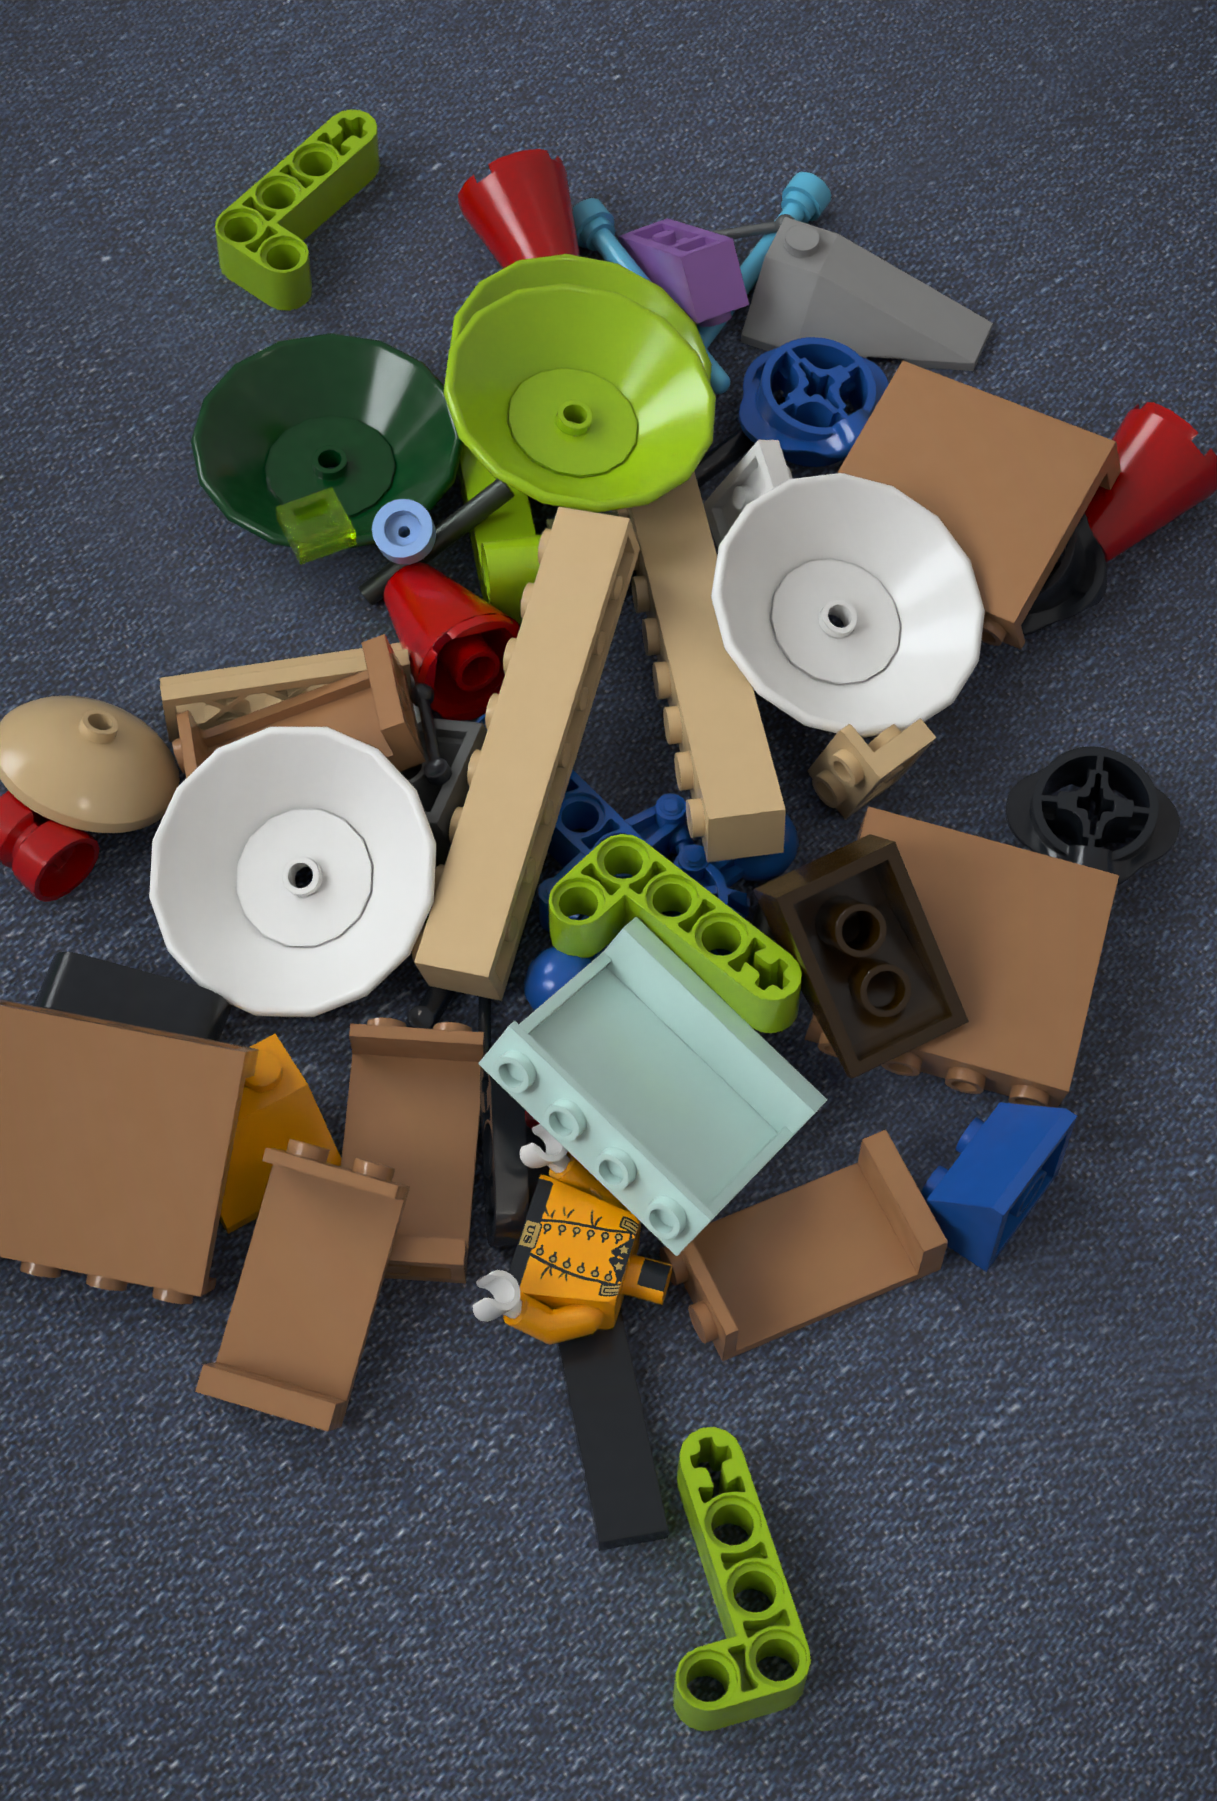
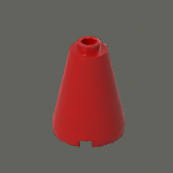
M532 149L518 151L489 163L488 166L491 174L477 183L473 174L464 183L458 194L460 210L502 268L524 259L562 254L580 256L567 172L562 159L558 155L556 160L550 158L547 150Z
M1146 402L1141 409H1139L1137 404L1125 416L1112 438L1117 444L1121 472L1111 490L1098 487L1085 511L1089 527L1103 550L1106 563L1207 499L1217 490V455L1212 448L1203 455L1192 442L1198 435V432L1172 410L1154 402Z
M418 562L402 567L393 574L386 584L384 602L402 650L407 649L410 671L415 684L425 683L433 688L435 697L431 704V709L438 712L444 719L456 721L473 720L486 714L490 697L493 693H500L505 677L503 657L506 645L510 638H517L521 625L429 564Z

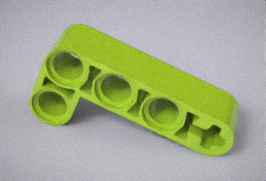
M350 109L334 115L219 215L215 223L219 266L221 272L229 280L277 310L290 311L298 309L308 302L312 294L309 250L304 240L372 181L379 172L378 129L375 119L369 113Z
M464 445L457 470L463 505L496 480ZM509 486L515 496L470 530L469 536L482 599L521 625L523 620L521 617L523 591L528 583L535 582L540 567L538 547L541 535H536L528 495Z
M628 834L608 837L562 877L550 891V937L552 945L558 951L580 958L592 957L605 948L624 926L637 917L753 1029L764 1033H776L791 1026L797 1018L802 972L796 959L644 840ZM624 873L630 874L633 877L621 879L614 877V875ZM666 911H677L682 913V915L676 917L664 916L661 913ZM575 914L589 916V918L584 920H572L568 917ZM714 949H726L732 953L729 955L720 956L714 955L709 951Z
M716 1427L700 1428L692 1432L682 1444L679 1453L677 1486L726 1639L697 1647L682 1658L675 1674L673 1704L679 1719L687 1726L699 1731H712L775 1713L794 1705L803 1694L811 1657L809 1646L742 1448L736 1438L726 1430ZM701 1462H709L713 1471H721L719 1495L712 1498L714 1486L708 1470L705 1467L698 1468V1464ZM722 1524H735L747 1532L749 1539L740 1545H728L718 1540L713 1531ZM755 1589L768 1596L772 1605L762 1612L753 1613L740 1607L734 1597L743 1590ZM765 1657H781L791 1664L795 1674L785 1681H773L760 1673L757 1663ZM709 1676L718 1680L723 1685L726 1693L716 1701L705 1702L694 1697L687 1685L697 1677Z

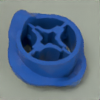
M819 337L796 339L779 348L761 354L749 365L743 380V397L738 414L739 423L745 435L754 443L758 440H779L786 461L809 467L831 465L847 457L889 383L878 365L861 357L854 350L839 342ZM779 389L783 391L782 397L786 398L785 402L780 405L777 404L772 394ZM849 399L855 410L849 416L845 412L847 406L843 402Z

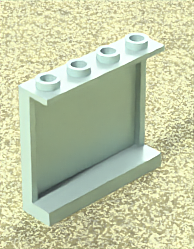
M637 917L621 929L598 957L520 1024L516 1021L512 1022L478 1063L676 1256L686 1248L827 1101L809 1081Z

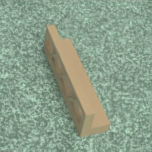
M400 643L390 644L406 673L411 692V671L407 649L402 650ZM363 648L159 678L169 742L180 738L176 714L189 710L201 729L212 728L367 670Z

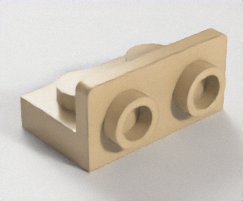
M920 718L902 732L893 724L867 744L851 724H848L838 731L808 769V773L813 779V787L819 798L829 807L836 808L846 820L900 780L936 739V736Z

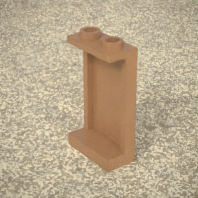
M385 634L361 643L367 670L205 730L198 726L189 710L176 714L180 738L173 740L172 746L176 760L186 778L217 748L268 727H329L379 749L399 772L426 762L413 703L410 699L407 676Z

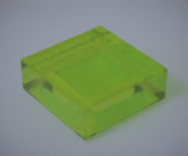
M332 487L276 507L277 521L300 565L357 545L356 531Z

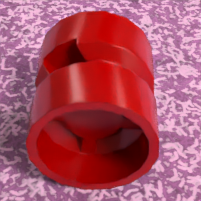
M8 790L0 797V862L12 868L13 874L18 881L40 901H54L69 894L92 871L98 860L100 850L98 842L87 831L59 824L34 812Z

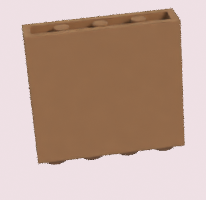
M902 361L837 473H844L894 486L937 515L971 560L985 609L981 641L994 646H1000L1004 642L1022 649L1025 644L1021 627L1024 619L1098 487L1111 490L1121 472L1116 441Z
M868 806L857 840L871 834L896 842L969 1021L881 1066L892 1073L903 1076H917L920 1072L945 1078V1084L948 1087L964 1093L980 1094L984 1090L1009 1096L1008 1100L1013 1104L1058 1108L1070 1090L1119 875ZM813 1013L804 1040L818 1043L819 1050L837 1057Z
M0 999V1257L21 1261V1272L40 1277L59 1278L61 1277L62 1269L87 1274V1285L105 1290L125 1291L128 1283L153 1287V1298L170 1303L192 1304L194 1296L201 1297L215 1289L216 1278H211L209 1275L245 1078L254 1076L259 1049Z

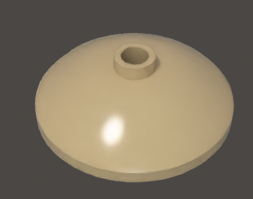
M63 695L40 698L14 708L0 722L1 782L25 806L59 824L97 833H123L139 830L150 826L164 816L172 796L179 786L180 779L177 763L159 735L135 715L104 701L81 696Z

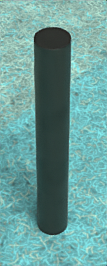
M496 479L435 527L436 540L432 550L425 558L418 562L428 564L512 499L515 494L510 487ZM389 562L358 587L360 592L372 606L384 598V590L389 579L396 571L406 565Z

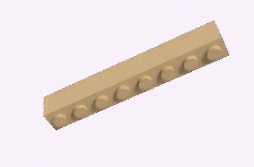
M693 472L688 481L648 505L612 510V512L618 511L619 517L630 518L640 547L634 567L637 576L632 577L634 607L636 613L646 612L647 619H642V635L646 655H657L658 662H653L652 666L656 697L658 700L667 699L669 707H664L663 709L666 739L669 745L678 744L680 752L674 755L678 788L680 791L690 790L692 798L686 800V817L690 837L702 838L707 863L784 853L786 808L753 687L727 653L722 641L711 599L717 553L695 472Z
M558 507L552 529L546 528L541 535L538 547L540 567L535 582L528 583L523 591L521 599V617L523 620L517 638H510L506 645L503 657L505 677L499 694L493 693L489 699L485 715V725L488 731L482 750L476 749L470 758L467 771L469 791L464 806H458L452 815L449 827V840L451 843L445 865L440 864L435 870L434 903L431 907L427 923H424L412 949L414 963L429 986L500 1001L503 999L640 551L630 518Z

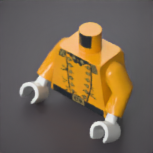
M541 1124L532 1127L533 1133L544 1141L546 1153L538 1145L530 1143L521 1147L520 1159L524 1165L530 1168L549 1166L550 1177L540 1174L509 1272L496 1270L476 1281L477 1286L490 1291L494 1299L483 1298L473 1304L475 1317L480 1321L489 1322L503 1315L505 1323L546 1344L552 1345L593 1334L597 1329L607 1330L614 1328L624 1295L662 1305L669 1286L673 1265L637 1255L640 1244L641 1221Z

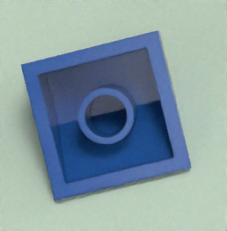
M1000 1102L985 1122L978 1117L973 1119L957 1143L955 1150L960 1153V1156L949 1170L941 1165L938 1166L921 1191L923 1198L948 1241L947 1246L984 1271H988L1057 1177L1077 1119L1076 1114L1066 1108Z

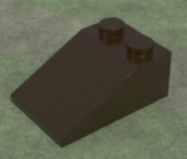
M869 834L754 889L775 942L790 953L799 963L802 972L801 991L849 1078L854 1079L969 1022L895 841Z

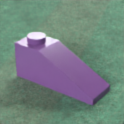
M668 218L618 236L621 245L653 283L662 287L700 327H711L727 322L732 318L731 311L749 305L733 238Z

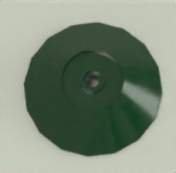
M332 333L279 341L234 364L203 399L191 439L199 484L228 521L273 545L324 553L376 544L372 535L373 520L377 512L385 504L393 500H414L424 506L428 513H430L455 482L464 443L458 437L443 394L444 385L425 363L380 340Z

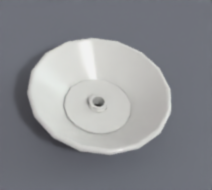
M844 473L789 479L748 503L718 547L711 599L724 648L758 695L804 726L838 733L842 728L851 724L862 738L878 736L893 724L902 732L921 718L925 722L953 704L979 662L985 609L971 560L937 515L894 486ZM828 615L837 616L843 622L844 627L834 626L830 622Z
M268 727L217 748L176 788L152 840L149 898L167 951L199 986L214 991L229 1004L255 1016L316 1017L368 996L410 956L434 903L436 841L417 790L379 749L329 727ZM303 867H310L313 872L311 883L304 888H298L295 884L296 873Z

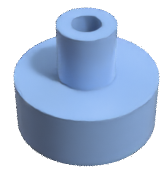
M397 499L385 504L377 512L372 524V535L384 557L391 562L407 565L422 560L430 553L435 544L436 529L430 514L424 506L414 500Z

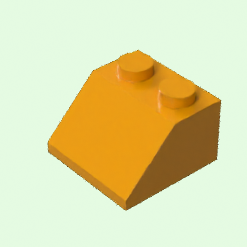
M276 1034L250 1046V1048H256L259 1051L254 1076L245 1078L220 1215V1222L228 1234L258 1218L273 1166L271 1163L262 1161L266 1148L287 1150L289 1139H294L329 1149L326 1162L341 1166V1156L309 1085Z

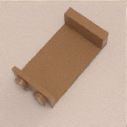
M373 1018L368 1020L367 1024L350 1023L349 1038L352 1049V1063L341 1167L352 1170L355 1158L372 1161L395 1168L392 1181L410 1186L384 1278L466 1284L481 1112V1066L478 1063L482 1060V1056L485 1053L484 1032H472L471 1027L456 1022L437 1023L433 1026V1029L406 1027L404 1022L392 1018Z
M883 1130L862 1139L857 1163L709 1223L678 1256L673 1254L666 1246L661 1247L659 1251L662 1262L673 1265L670 1281L675 1286L683 1283L693 1304L688 1306V1310L698 1337L704 1344L712 1341L723 1362L940 1270L948 1241L887 1130Z
M289 1139L287 1150L265 1149L262 1161L271 1163L273 1166L217 1360L213 1363L203 1364L195 1392L324 1431H331L342 1427L410 1186L392 1181L395 1168L355 1158L351 1170L327 1163L329 1149Z

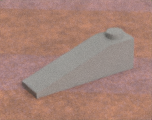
M785 217L765 255L741 334V343L769 351L796 339L819 337L839 342L866 359L867 357L899 359L900 362L906 361L922 368L974 371L992 331L993 323L840 234Z

